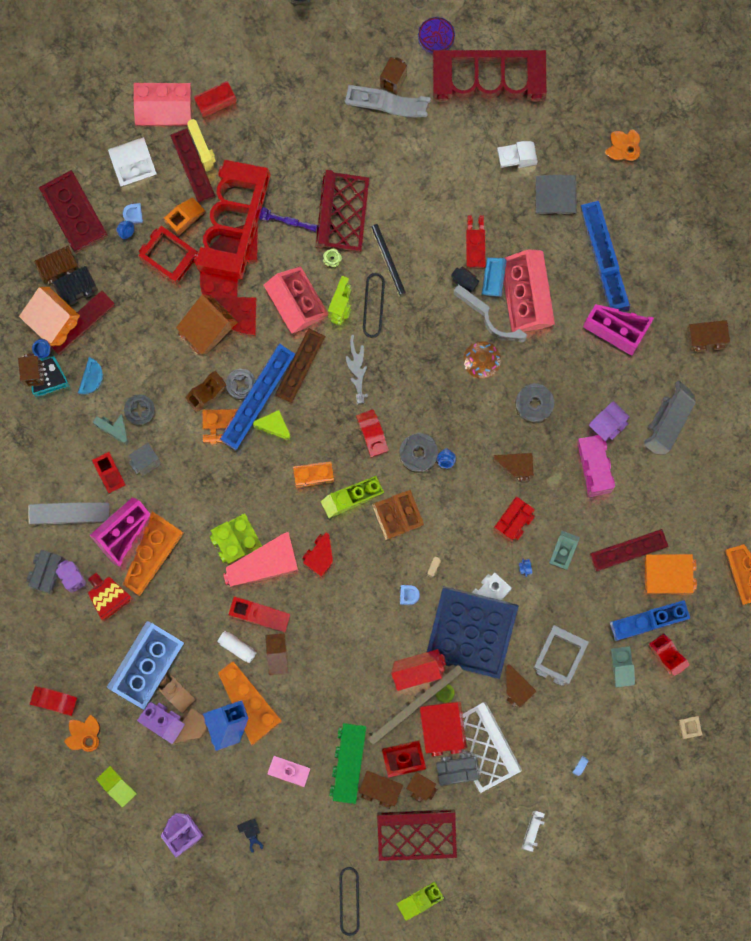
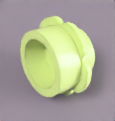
M336 249L327 250L323 255V261L327 266L336 267L342 260L341 254Z

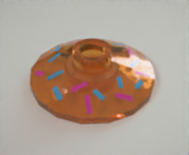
M478 341L466 349L463 356L464 366L471 376L486 379L493 376L499 370L501 355L493 344L486 341ZM485 356L486 361L481 362L479 357Z

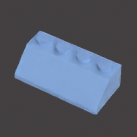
M146 621L107 688L144 710L184 642Z

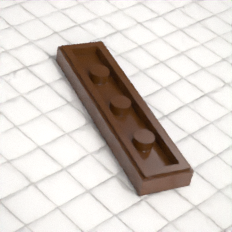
M308 328L275 393L276 397L290 404L293 403L326 338L325 335Z

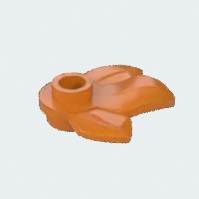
M632 129L627 134L621 131L611 133L613 146L605 151L607 156L614 160L624 158L629 161H634L639 157L641 152L639 147L640 136L635 130ZM629 149H634L631 153L627 152Z
M90 715L85 723L78 720L69 721L71 736L64 740L65 744L72 750L83 749L86 752L96 750L99 746V739L97 737L99 724L97 720ZM87 739L93 740L91 746L86 744Z

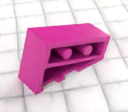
M595 304L583 328L626 353L633 355L654 317L648 316L647 318L636 313L621 312L619 309Z
M599 435L579 438L577 443L588 497L611 493L615 487V482L610 472L609 457L607 458L605 452L607 450L606 441Z
M132 497L89 536L114 565L120 567L124 556L132 547L131 544L136 536L139 535L150 513L138 499Z

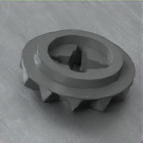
M134 395L125 403V416L133 424L143 425L154 416V404L145 395ZM138 402L142 408L146 409L142 411L141 417L137 412H134L137 409Z

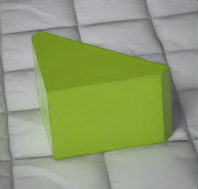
M279 410L254 421V428L290 441V433Z
M111 766L96 779L104 790L122 807L137 794Z

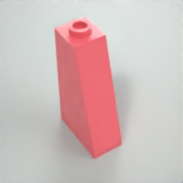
M286 532L226 567L227 573H223L226 585L230 584L231 588L297 572L298 568L289 533Z

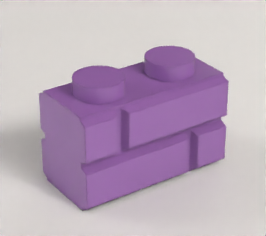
M65 560L57 566L56 573L70 593H74L86 585L85 578L73 562Z

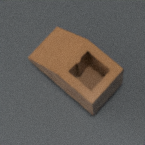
M168 671L157 687L181 713L196 700Z
M192 708L190 711L186 710L180 719L185 726L173 743L177 744L202 738L208 729L204 716Z

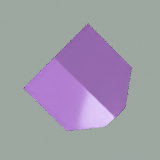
M176 813L169 818L161 834V838L175 858L191 848L203 837V834L189 814Z

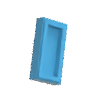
M487 258L482 295L502 296L507 262L505 258Z

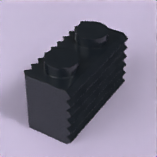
M87 266L52 282L57 294L69 306L77 303V299L82 296L85 298L95 294V290H97Z

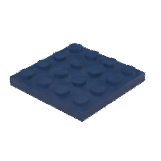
M443 586L427 652L439 649L440 655L443 654L445 657L446 666L454 665L456 667L460 665L463 670L500 679L519 605Z

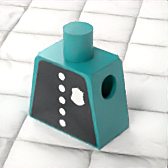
M55 356L40 358L43 362L45 385L31 386L35 397L70 387Z

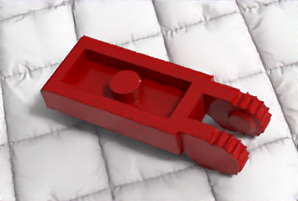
M468 215L466 268H485L484 215H479V230H472L473 218L472 215Z

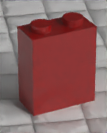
M439 649L394 661L391 674L397 691L442 679L446 660L443 654L440 655Z
M461 701L420 707L426 754L431 753L432 756H441L443 751L457 754L462 753V749L467 748Z

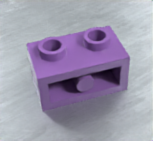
M149 702L137 721L173 744L185 724L179 721L180 716L173 711L167 713L168 708L158 702L156 706Z

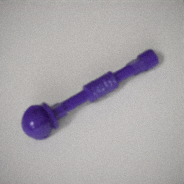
M262 207L259 216L261 220L275 219L295 227H304L313 232H316L318 226L313 223L300 222L295 218L275 215L265 207Z

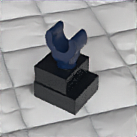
M256 818L237 825L239 833L244 831L246 838H249V848L252 853H254L253 844L257 843L263 849L262 842L256 837L257 834L261 833Z

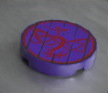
M441 17L427 19L419 28L418 40L420 46L430 54H433V50H450L455 40L454 27L448 20Z

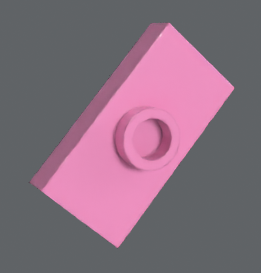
M274 756L268 775L305 787L310 768Z

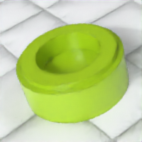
M448 684L435 696L441 703H448L454 698L455 691Z

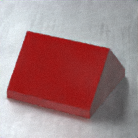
M419 740L382 749L388 778L426 770Z

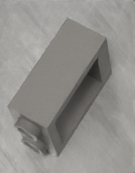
M553 625L533 669L537 670L536 674L544 678L547 675L554 678L553 682L561 686H564V684L569 685L589 642ZM554 636L580 648L567 677L541 665Z

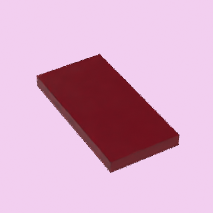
M72 170L39 187L74 253L108 236Z

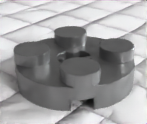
M533 383L525 386L516 398V409L520 417L529 422H540L547 419L554 408L552 393L541 384ZM533 398H537V401H540V405H537V408H533V405H530Z
M413 434L405 438L401 444V461L405 467L412 471H427L437 460V445L426 434ZM420 447L423 449L424 455L418 458L414 456L416 453H413L414 449L418 450Z

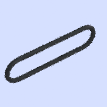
M379 273L370 274L366 280L363 332L371 338L378 336L382 329L385 279ZM372 276H379L382 279L379 330L376 334L370 335L366 332L369 279Z
M346 867L342 869L339 876L340 929L343 934L353 936L358 932L360 926L359 875L353 867ZM346 870H352L356 874L357 927L353 933H347L343 929L342 875Z

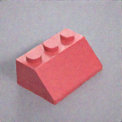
M134 83L135 126H188V121L192 120L191 83Z
M301 266L277 273L264 284L268 295L271 297L291 334L304 330L328 316L326 308Z

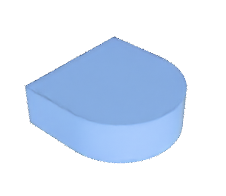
M141 204L127 205L123 210L124 220L130 221L133 224L143 223Z
M401 585L400 605H413L417 603L420 597L419 590L412 585Z
M582 756L572 773L580 776L589 760Z

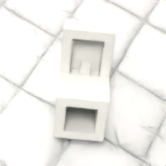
M522 141L516 142L515 145L497 148L501 168L518 165L519 168L537 165L538 163L534 142Z

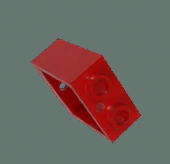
M160 226L159 229L156 228L151 233L150 241L141 246L138 256L141 261L175 285H178L194 263V257L198 251L163 226ZM162 235L188 252L173 273L147 256Z

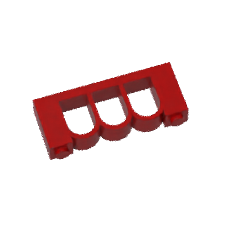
M224 160L223 166L219 168L218 176L221 181L216 190L220 202H217L210 211V220L213 226L205 231L203 235L204 247H200L199 253L195 254L194 264L198 271L242 279L271 174L266 167ZM231 187L254 190L250 205L224 199L225 191ZM225 211L247 214L244 229L220 225L217 223V218ZM219 235L241 239L237 254L214 250L210 248V243L213 238Z

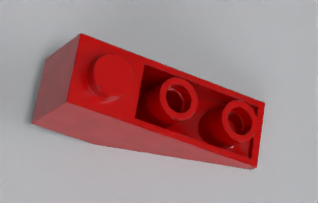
M235 596L233 597L228 614L229 617L284 633L290 618L289 613Z

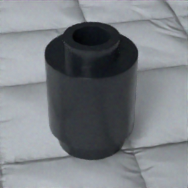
M463 266L460 269L457 267L451 274L453 278L451 282L457 286L459 284L470 293L475 290L480 282L476 275Z

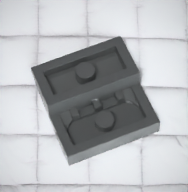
M576 175L536 176V213L538 215L577 213Z

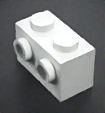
M494 573L492 576L488 574L481 582L483 586L479 590L475 588L472 593L502 600L512 588Z

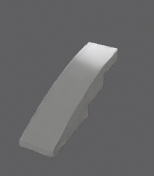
M109 503L28 505L29 524L104 523L109 518Z

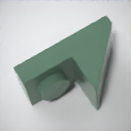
M120 414L113 426L111 425L113 422L104 416L102 419L96 416L93 421L96 427L125 445L129 443L122 414Z
M561 531L549 563L567 570L580 537Z
M630 646L610 649L615 688L635 685V671Z

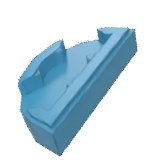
M90 357L88 358L78 394L86 395L93 393L102 383L103 372L101 366Z

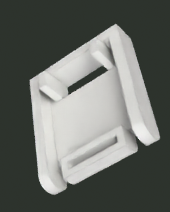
M533 811L521 849L533 852L534 848L532 846H537V843H534L539 825H544V822L541 821V818H544V813Z

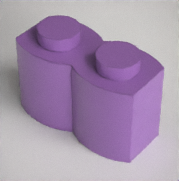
M613 401L595 417L589 426L604 441L608 438L613 440L629 424L627 420L630 416Z

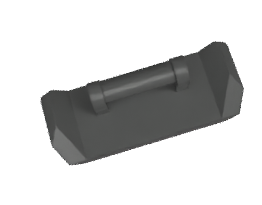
M681 381L675 383L676 391L672 399L664 396L652 423L648 426V429L654 433L651 437L644 440V443L655 454L664 455L671 450L696 403L695 396L691 390Z

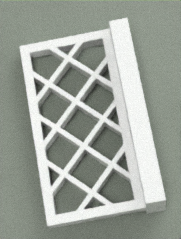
M483 702L463 713V718L466 717L464 728L468 725L477 728L474 739L466 737L467 740L473 741L470 752L462 750V753L459 754L471 753L472 756L481 758L480 774L483 773L491 776L490 783L484 787L481 786L479 780H474L479 792L482 793L521 772L522 769L487 703ZM477 712L480 718L478 726L467 723L469 715ZM479 729L487 731L489 734L487 743L476 740ZM475 743L486 745L483 756L473 753ZM488 747L497 749L498 756L496 760L486 757ZM484 760L495 763L493 773L482 771ZM497 765L506 766L509 774L503 777L495 775ZM494 777L499 778L498 780L493 782Z

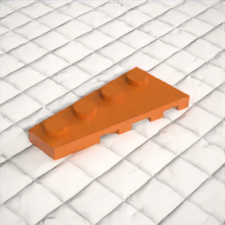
M153 511L151 512L149 523L143 532L144 535L141 543L137 547L135 558L131 562L123 582L125 587L138 596L142 594L184 534Z
M233 661L218 672L231 703L243 701L248 716L244 731L252 746L282 721Z

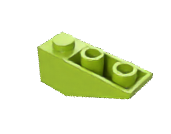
M377 476L329 494L321 503L328 518H331L383 494L384 491Z

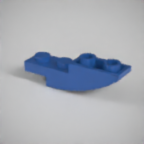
M685 600L612 621L610 625L615 641L688 620L690 615Z

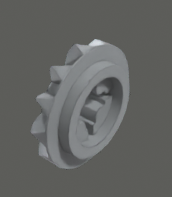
M236 369L226 379L227 391L232 397L244 399L256 379L250 371ZM246 377L244 383L247 388L241 387L237 391L238 384L236 383V381L241 382Z

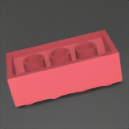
M528 249L505 257L507 262L504 287L511 331L515 332L520 329L524 332L555 325L543 251Z

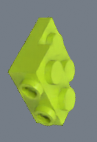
M341 276L328 308V318L331 319L330 322L336 325H341L344 319L348 320L351 313V305H349L351 285L349 284V278Z
M245 513L210 530L212 535L209 537L213 545L219 546L221 552L218 554L222 562L225 563L227 561L228 565L235 563L262 547Z

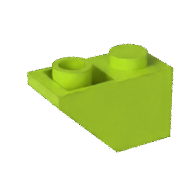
M434 881L396 904L407 921L443 900L444 897Z

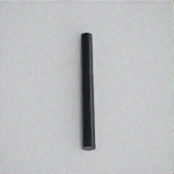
M378 224L371 226V229L399 296L406 294L404 286Z

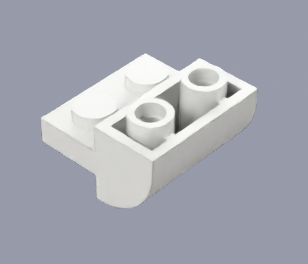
M144 137L108 149L120 186L156 175Z

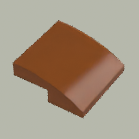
M411 490L372 504L386 540L424 526Z

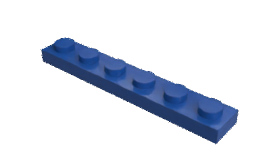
M281 344L277 345L219 440L234 450L239 447L295 356V353Z

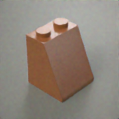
M201 295L176 329L183 340H188L192 344L191 348L197 354L207 355L238 321L212 295Z

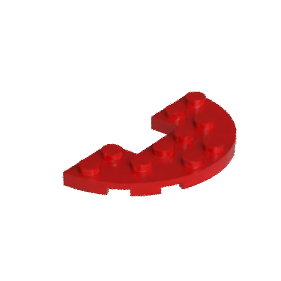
M258 224L247 262H257ZM244 225L235 228L244 229ZM221 235L210 248L237 254L241 239ZM200 271L202 295H212L238 321L231 330L243 335L256 336V297H238L237 278Z

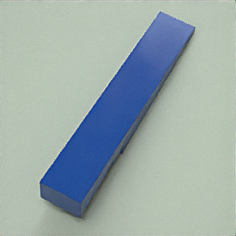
M595 201L581 205V210L608 307L619 309L621 312H627L630 309V304L600 203Z

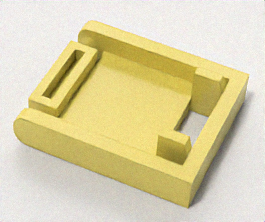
M189 120L187 124L190 136L205 172L213 170V163L216 162L212 149L208 150L196 120Z

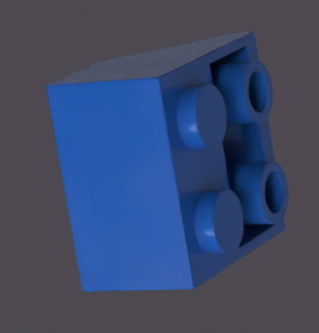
M242 700L203 714L205 724L211 736V742L216 751L240 742L248 721Z

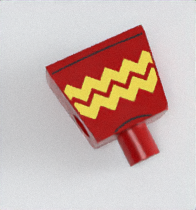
M95 573L88 578V581L94 587L88 592V595L103 621H106L133 600L110 577L102 580L98 573Z

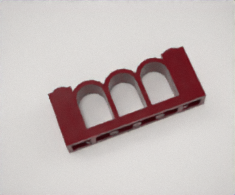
M433 50V99H437L439 102H446L448 99H452V95L459 99H467L473 96L475 92L483 98L493 99L503 92L512 99H519L527 94V99H531V101H542V99H546L547 94L546 50ZM452 63H474V84L471 88L460 90L454 86L452 81ZM478 63H500V85L496 89L486 90L479 84ZM505 63H526L527 84L524 88L513 90L507 86L505 82Z

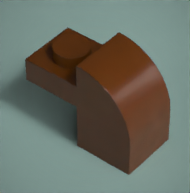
M215 370L208 375L203 383L192 388L185 399L197 413L218 399L225 392L224 389L227 385Z

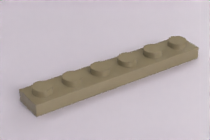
M451 665L444 671L446 675L442 679L432 681L430 683L431 688L426 692L422 689L414 696L416 700L411 704L406 702L399 708L401 712L398 715L392 714L384 721L386 725L381 729L377 726L369 733L371 737L368 739L371 744L375 745L464 671L460 665L456 667Z

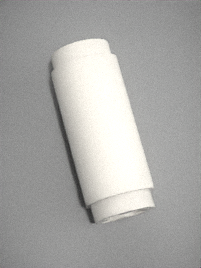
M224 631L217 641L221 646L248 663L253 660L257 653L252 647L230 632Z

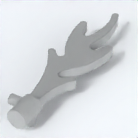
M351 335L350 347L354 360L351 361L346 356V363L350 371L358 378L357 380L351 378L357 390V404H364V398L368 397L367 394L362 393V380L367 366L360 369L364 357V346L361 345L360 353L357 354L353 342L354 335Z

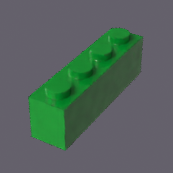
M343 723V727L338 729L337 738L341 739L340 747L336 746L335 758H338V764L333 766L332 777L336 779L335 785L330 787L329 797H333L335 802L356 804L366 726Z

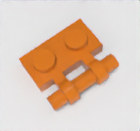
M238 409L203 410V430H210V435H203V442H210L211 444L222 442L219 440L222 434H217V430H225Z

